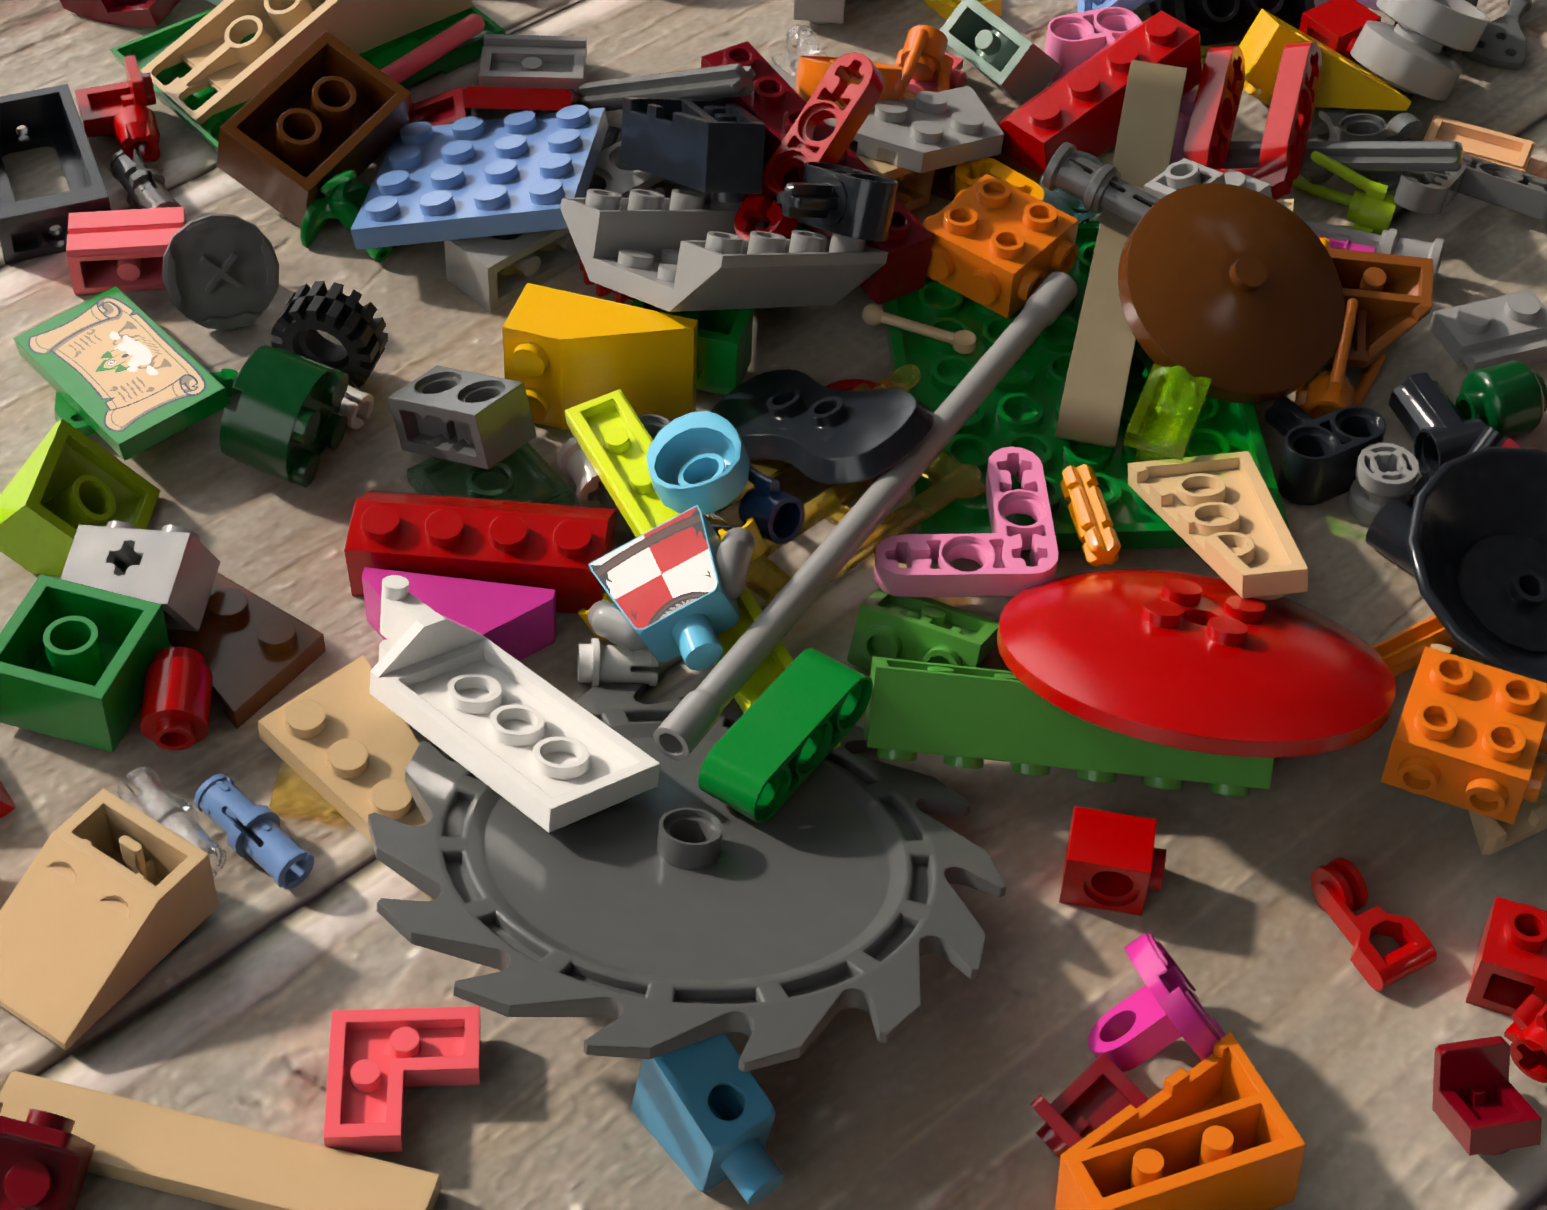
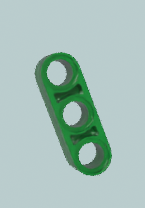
M813 647L805 649L708 752L698 776L700 790L755 822L763 823L769 820L862 717L872 695V679Z

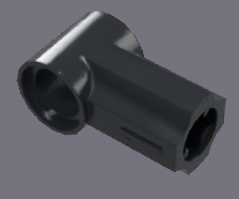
M1427 372L1410 375L1400 386L1392 389L1388 405L1414 440V456L1418 461L1419 471L1422 476L1431 469L1438 470L1442 464L1466 455L1486 427V424L1481 419L1465 420L1439 383L1432 380Z

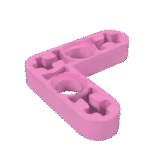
M1005 447L993 452L988 459L985 493L992 533L900 534L890 536L882 540L876 548L873 575L876 585L883 592L897 597L1016 596L1029 587L1055 579L1059 552L1043 465L1039 457L1033 452L1020 447ZM1011 475L1016 476L1017 481L1021 483V489L1011 490ZM1016 513L1026 514L1032 517L1036 523L1029 526H1020L1010 523L1005 517ZM1031 549L1030 560L1032 567L1026 566L1024 559L1020 558L1021 550ZM960 558L971 559L980 564L982 568L977 571L965 572L955 569L950 562ZM931 562H938L937 569H931ZM899 563L906 564L907 568H899Z

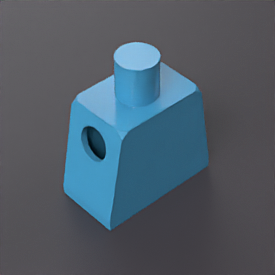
M725 1033L652 1059H642L631 1109L698 1190L702 1192L709 1191L729 1178L747 1204L752 1205L767 1197L783 1182L785 1175L765 1150L776 1116L774 1107L750 1071L743 1072L738 1069L740 1055Z

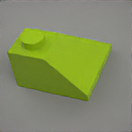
M61 419L51 428L0 495V552L32 574L61 577L78 525L106 527L109 521H121L146 530L161 490L67 421Z

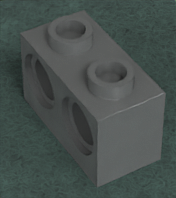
M435 366L388 397L403 451L490 469L537 436L524 382Z

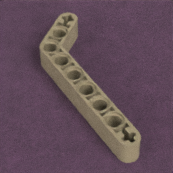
M1132 60L1112 165L1117 167L1118 172L1121 173L1122 180L1145 191L1144 185L1163 173L1170 165L1187 68ZM1105 210L1102 212L1064 386L1055 438L1115 448L1136 338L1127 323L1119 297L1118 267L1124 244L1135 226Z

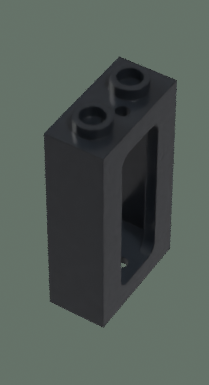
M68 84L1 96L0 249L4 262L9 264L66 252L69 213L111 211L108 193ZM18 126H25L23 129H16ZM40 147L54 148L70 191L15 201L2 158L10 153ZM54 225L60 226L56 231L49 230Z

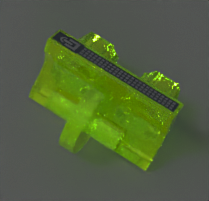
M1153 364L1124 439V445L1137 448L1135 462L1173 458L1183 461L1209 394L1212 379L1203 376L1194 378L1182 366L1164 367Z

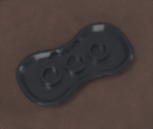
M792 369L768 371L748 379L728 393L710 411L727 419L737 430L749 460L770 459L784 461L797 467L807 477L817 482L832 485L862 482L889 470L923 441L934 422V414L930 408L903 390H837L825 387L807 374Z

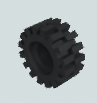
M315 281L311 288L307 283L302 285L297 292L293 293L272 328L271 335H274L271 341L272 348H282L345 372L349 375L348 385L360 388L371 375L388 342V333L383 332L386 327L383 317L373 318L377 308L372 302L362 306L359 303L362 294L353 289L350 296L343 294V284L334 282L329 290H327L324 281ZM317 330H321L332 335L337 340H339L342 345H338L327 340Z

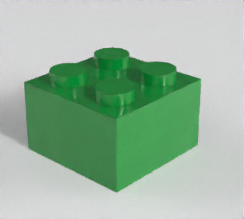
M41 574L0 633V723L114 752L142 707L146 668L153 662V657L157 652L170 647L162 604Z

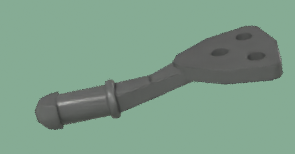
M1507 0L1509 6L1507 13L1488 23L1475 49L1472 52L1462 51L1464 57L1489 67L1511 70L1522 69L1526 60L1527 40L1518 22L1530 10L1532 0Z

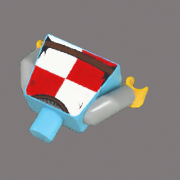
M697 504L594 560L588 565L606 592L602 594V601L594 603L589 610L583 608L578 611L579 616L594 636L599 638V641L609 640L629 651L648 648L658 662H668L681 655L686 666L691 670H702L711 667L721 658L723 653L722 646L716 635L733 627L740 619L736 598L745 591L750 562L760 557L767 548L754 518L746 519L747 523L741 528L736 527L729 531L726 527L719 529L718 533L722 540L720 541Z

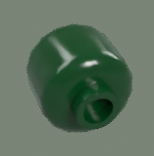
M1519 361L1504 362L1469 372L1461 383L1455 407L1465 420L1481 419L1486 425L1501 433L1507 439L1509 437L1513 438L1531 433L1540 424L1543 414L1547 410V386L1543 378L1526 364Z

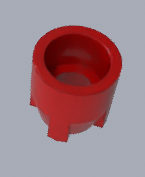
M141 105L127 106L117 112L113 120L117 143L124 154L133 160L135 149L141 154L144 161L152 160L155 162L161 156L159 149L160 132L154 112Z

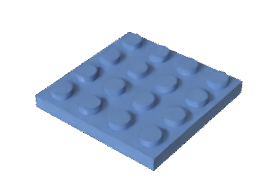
M571 105L560 109L557 113L535 115L533 111L524 110L511 113L501 119L483 120L478 116L461 118L453 124L431 126L428 122H415L404 126L400 130V136L391 143L351 227L356 250L568 229L560 210L562 198H586L587 190L589 189L609 128L605 107L588 109L584 105Z

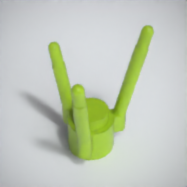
M1313 151L1310 155L1312 161L1364 191L1355 189L1354 195H1350L1320 184H1312L1300 178L1293 180L1292 187L1349 207L1345 220L1353 222L1355 225L1336 226L1382 235L1383 230H1388L1397 205L1394 201L1395 195L1386 193L1388 185L1371 181L1319 151Z

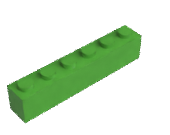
M872 656L870 678L873 682V690L866 708L863 735L867 747L878 748L877 756L880 758L900 762H913L917 760V753L944 755L943 763L967 769L983 768L984 760L1010 762L1011 771L1034 776L1049 775L1050 767L1077 769L1076 777L1101 783L1116 782L1117 773L1143 776L1142 783L1144 785L1167 790L1182 789L1183 780L1209 783L1208 790L1213 793L1234 797L1248 796L1249 787L1270 789L1274 758L1238 757L1188 751L1120 734L1085 721L1048 702L1024 685L1011 671Z

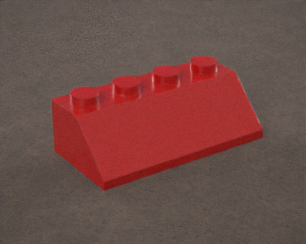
M1161 10L1126 31L998 121L997 124L1004 133L1001 150L1043 177L1051 158L1065 142L1075 145L1076 153L1093 161L1116 144L1131 61L1139 60L1187 68L1183 96L1199 85L1202 74L1200 32Z
M371 490L355 499L344 548L352 596L364 597L362 574L364 568L368 567L554 589L556 594V612L578 614V611L581 609L589 610L594 603L602 601V594L606 592L592 573L588 564L612 551L617 509Z

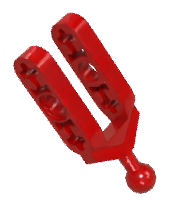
M1317 42L1287 43L1285 45L1262 139L1259 168L1232 169L1269 183L1274 200L1291 193L1293 180L1297 179L1301 171L1322 76V57ZM1239 46L1211 47L1208 50L1183 149V158L1222 173L1229 170L1224 169L1245 82V59Z

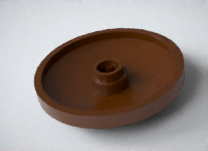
M1204 183L1178 189L1157 201L1144 214L1124 244L1118 267V288L1127 323L1148 356L1165 373L1187 388L1206 396L1210 386L1207 397L1231 403L1252 404L1273 401L1285 397L1305 385L1328 362L1334 353L1344 322V296L1339 274L1327 249L1313 230L1298 215L1273 198L1246 187L1222 183Z

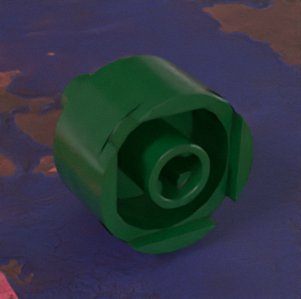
M267 345L260 346L246 360L232 388L242 391L236 411L227 407L224 408L219 434L222 453L247 466L304 488L308 487L318 471L321 453L326 447L335 450L345 435L348 419L347 416L339 414L342 399L347 391L349 375L282 348H272Z

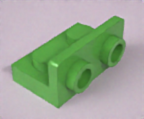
M878 588L860 604L847 660L850 664L871 671L872 656L978 667L996 647L999 622L927 597H897L885 593Z

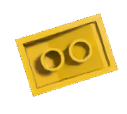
M1261 9L1239 45L1245 59L1244 90L1269 106L1284 47L1287 43L1317 42L1321 51L1322 76L1315 107L1407 111L1412 103L1398 89L1382 81L1369 70L1264 9Z
M526 284L502 326L505 379L524 382L534 423L558 429H569L565 416L566 409L621 389L637 416L655 414L667 419H676L696 411L698 320L536 284Z

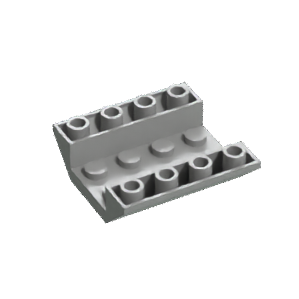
M588 189L586 198H562L560 210L589 280L668 312L835 305L884 266L887 261L888 252L866 245V240L855 239L833 232L831 238H827L825 235L815 232L794 230L792 231L791 239H786V237L776 233L751 231L749 240H744L743 237L736 234L734 229V218L743 202H716L710 200V198H705L706 195L690 190L673 189L671 198H664V195L658 192L631 189L629 198H622V195L616 192ZM760 220L755 229L758 227L763 228L764 222Z

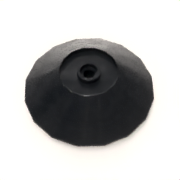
M1484 447L1442 464L1415 496L1406 541L1421 596L1453 641L1486 665L1547 683V452L1536 448Z

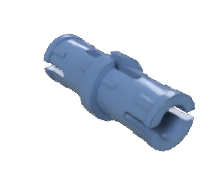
M224 774L210 777L199 787L194 797L195 807L200 812L203 811L228 835V846L240 857L250 856L274 879V882L280 888L283 887L285 890L298 886L308 877L313 869L314 856L308 851L306 852L280 828L279 817L267 805H255Z

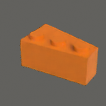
M1229 1032L1214 1043L1211 1055L1187 1072L1182 1067L1164 1080L1163 1090L1141 1106L1135 1108L1131 1104L1061 1154L1055 1210H1270L1295 1200L1306 1143L1233 1034Z

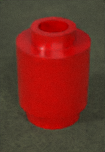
M186 647L165 648L154 655L153 662L145 670L140 730L146 738L153 741L160 748L172 751L184 750L202 741L208 735L213 676L211 670L207 667L206 658L200 652Z

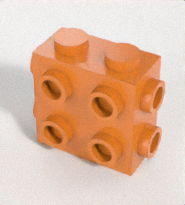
M986 174L968 189L961 190L954 200L938 213L928 216L922 222V225L933 236L926 276L1008 319L1025 305L1029 297L1049 274L1053 272L1067 274L1071 270L1079 252V247L1075 244L1079 219L1009 185L1003 180Z
M1425 646L1392 740L1380 782L1404 789L1413 794L1423 795L1472 811L1481 816L1491 817L1514 825L1522 800L1525 799L1536 803L1547 771V763L1536 760L1538 751L1547 754V683Z

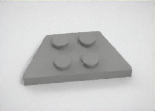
M963 86L940 92L922 91L918 92L916 97L899 101L880 100L876 102L875 110H871L853 140L858 141L857 155L874 160L887 161L897 167L924 173L1001 154L1004 133L974 89L969 86ZM829 118L823 120L834 131L836 119Z

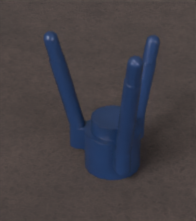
M749 465L748 481L755 488L749 491L742 490L735 499L740 503L739 517L743 524L735 526L710 523V525L720 538L719 529L726 527L729 531L732 528H741L747 523L746 519L753 517L762 539H767L776 544L791 542L799 534L805 518L804 505L795 496L780 491L778 480L762 474L752 465Z

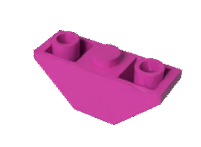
M364 568L362 583L366 619L384 640L386 638L380 633L382 580L390 575H399L408 579L409 592L434 611L481 633L518 661L555 643L557 623L556 594L554 589Z

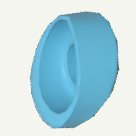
M700 411L678 417L662 428L649 445L646 459L653 488L664 506L680 514L697 504L703 514H709L722 509L740 495L748 482L750 460L743 441L732 424L716 413Z

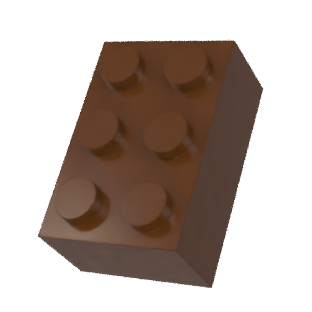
M325 31L220 127L217 167L301 228L308 205L317 199L325 198L326 195L319 190L326 182L336 175L349 170H355L358 177L400 136V130L406 126L412 93Z

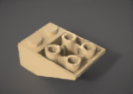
M104 788L52 832L0 910V1006L64 1050L70 1048L219 907L209 854Z

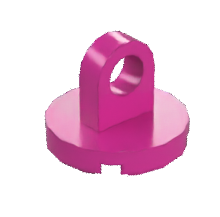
M1147 933L1142 934L1124 948L1146 985L1110 1009L1096 1022L1087 1038L1088 1048L1097 1059L1104 1053L1122 1072H1126L1141 1065L1182 1036L1197 1056L1204 1060L1213 1053L1214 1043L1226 1034L1214 1016L1211 1018L1201 1005L1199 997L1194 992L1196 989L1159 941L1156 942L1151 933L1149 935Z

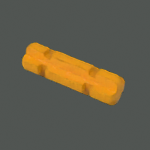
M1082 464L1078 467L1069 465L1062 471L1063 480L1060 486L1065 499L1069 502L1067 506L1078 538L1084 544L1082 549L1086 561L1094 567L1102 564L1111 566L1119 559L1118 551L1121 548V544L1116 531L1112 528L1113 522L1100 488L1097 487L1099 483L1095 472L1087 464Z

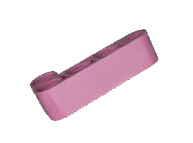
M1106 7L1062 15L1052 19L1047 29L1045 53L1061 65L1052 81H1057L1126 31L1142 22L1141 19L1133 11L1120 7ZM1194 88L1182 96L1170 163L1183 159L1184 143L1197 94Z

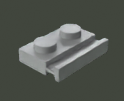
M484 34V47H482L478 75L479 86L575 90L577 96H580L578 88L585 83L587 37Z
M1531 289L1433 312L1429 326L1430 331L1457 364L1464 363L1467 366L1466 375L1472 370L1509 361H1519L1527 366L1547 362V308Z

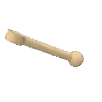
M877 303L868 304L862 311L864 322L871 326L883 323L952 344L953 349L961 354L972 353L976 347L977 338L971 331L960 330L956 333L884 312L883 308Z

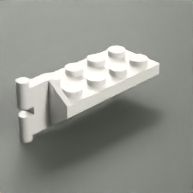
M390 575L383 578L380 633L386 640L380 642L379 661L370 671L369 694L544 830L550 833L658 786L660 769L658 761L481 633L437 613L409 592V581L407 578L399 575Z

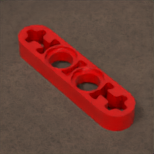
M857 52L847 53L836 59L830 66L763 170L762 194H748L739 207L734 218V229L738 236L743 237L744 240H749L751 231H765L782 235L786 239L790 238L792 231L795 230L799 222L796 218L784 216L782 214V206L775 200L772 203L771 200L774 196L778 195L779 191H785L782 188V180L791 168L800 165L804 166L805 162L838 163L880 98L884 88V79L881 72L867 56ZM863 77V80L859 85L850 84L847 87V84L851 79L860 80ZM838 101L843 107L846 104L847 107L842 111L834 102ZM829 118L836 119L834 132L828 138L821 141L813 140L814 129L821 121ZM760 220L763 222L771 220L770 225L766 229L760 227L755 229Z

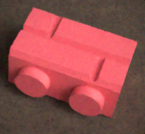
M167 207L69 213L66 253L75 295L100 294V292H105L115 286L122 292L166 290L162 279L163 255L172 236L187 223L185 208Z

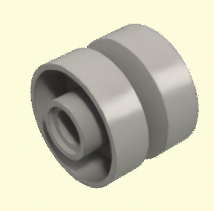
M1377 0V7L1397 22V24L1394 26L1384 22L1366 21L1350 51L1352 57L1371 70L1376 77L1393 87L1435 100H1447L1463 71V66L1442 49L1443 46L1472 52L1486 29L1490 18L1466 0Z

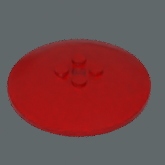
M1123 569L1063 576L1021 591L1007 603L999 620L997 645L1004 663L1024 685L1040 697L1070 714L1108 730L1136 739L1188 751L1238 757L1276 758L1315 755L1355 745L1379 731L1389 719L1396 694L1395 679L1386 661L1366 641L1349 629L1285 597L1275 600H1260L1254 597L1241 598L1223 579L1206 575L1167 570Z

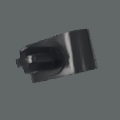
M805 162L802 183H788L785 191L778 192L777 202L782 204V214L784 216L796 218L800 223L855 239L884 242L888 241L890 237L898 181L842 165Z
M1286 396L1274 400L1273 405L1265 412V419L1267 423L1285 437L1277 482L1279 493L1292 503L1316 505L1349 492L1353 481L1356 479L1355 468L1362 449L1371 444L1383 443L1386 431L1385 419L1373 409L1363 406L1344 407L1314 419Z

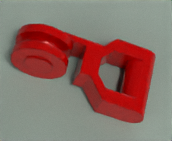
M1337 857L1327 865H1321L1312 871L1310 883L1316 901L1353 946L1350 961L1374 990L1381 991L1436 961L1437 952L1435 947L1412 918L1385 913L1379 905L1357 916L1353 914L1352 911H1357L1367 904L1368 888L1362 874L1351 861L1343 857ZM1376 934L1393 937L1400 948L1381 957L1370 943L1369 938Z

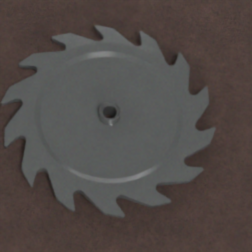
M611 682L600 684L599 686L592 687L575 702L660 763L658 786L548 833L461 764L446 759L429 741H422L405 769V782L426 824L411 826L375 812L368 815V826L376 859L434 899L431 901H413L381 898L377 902V912L411 944L500 970L491 974L455 981L453 996L507 1017H606L614 1020V1022L584 1040V1052L586 1055L652 1059L711 1037L734 1031L741 1032L750 1037L738 1065L739 1070L747 1072L799 1059L837 1013L847 1008H858L866 1011L871 1017L878 1042L887 1043L919 1016L921 1007L920 956L925 954L940 955L970 979L978 978L986 933L950 884L965 885L999 898L1004 896L1006 892V885L987 851L925 814L967 816L970 813L971 804L933 776L856 755L878 749L866 746L863 735L864 728L855 725L840 741L841 747L832 750L781 808L769 820L758 823L703 792L698 785L699 772L708 752L744 714L735 698L733 697L723 709L718 722L687 759L677 761L667 757L658 749L653 735L655 730L684 697L657 704L640 703L638 700L646 689V684Z

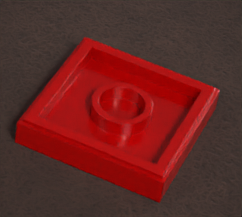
M466 86V89H463V108L559 111L564 107L577 105V93L572 89Z

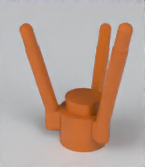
M917 25L909 30L904 48L899 50L894 65L903 68V84L899 100H902L911 78L918 81H927L934 74H937L938 92L950 90V72L954 59L945 54L948 39L939 29L928 25Z
M1355 298L1349 299L1346 304L1343 329L1337 344L1332 371L1319 374L1309 384L1308 388L1306 383L1295 391L1294 402L1314 419L1344 407L1362 406L1386 360L1385 352L1367 367L1354 391L1349 379L1345 376V370L1358 309V301Z

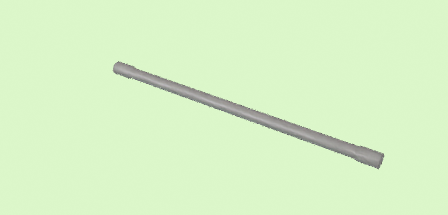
M1053 272L1048 275L1026 301L1024 309L933 413V425L923 441L903 460L876 479L694 691L689 692L655 730L653 735L654 742L664 755L677 761L687 759L718 722L721 712L1042 331L1053 324L1077 295L1076 283L1068 274Z

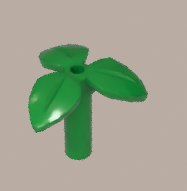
M355 170L343 172L330 179L319 190L326 195L325 198L317 199L308 205L300 232L301 242L304 247L308 248L312 244L328 218H338L351 233V227L370 189V186L361 181L352 182L357 177ZM389 246L365 250L375 262H381L391 254L393 248Z

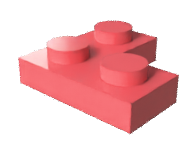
M480 1006L332 1010L324 1122L325 1147L350 1153L403 1152L405 1087L480 1085Z

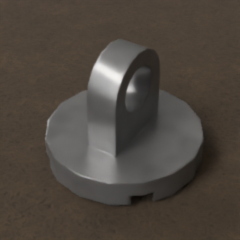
M210 213L190 220L172 236L163 255L162 279L171 303L186 318L207 329L232 330L252 323L269 306L279 288L280 265L271 241L255 224L232 214Z

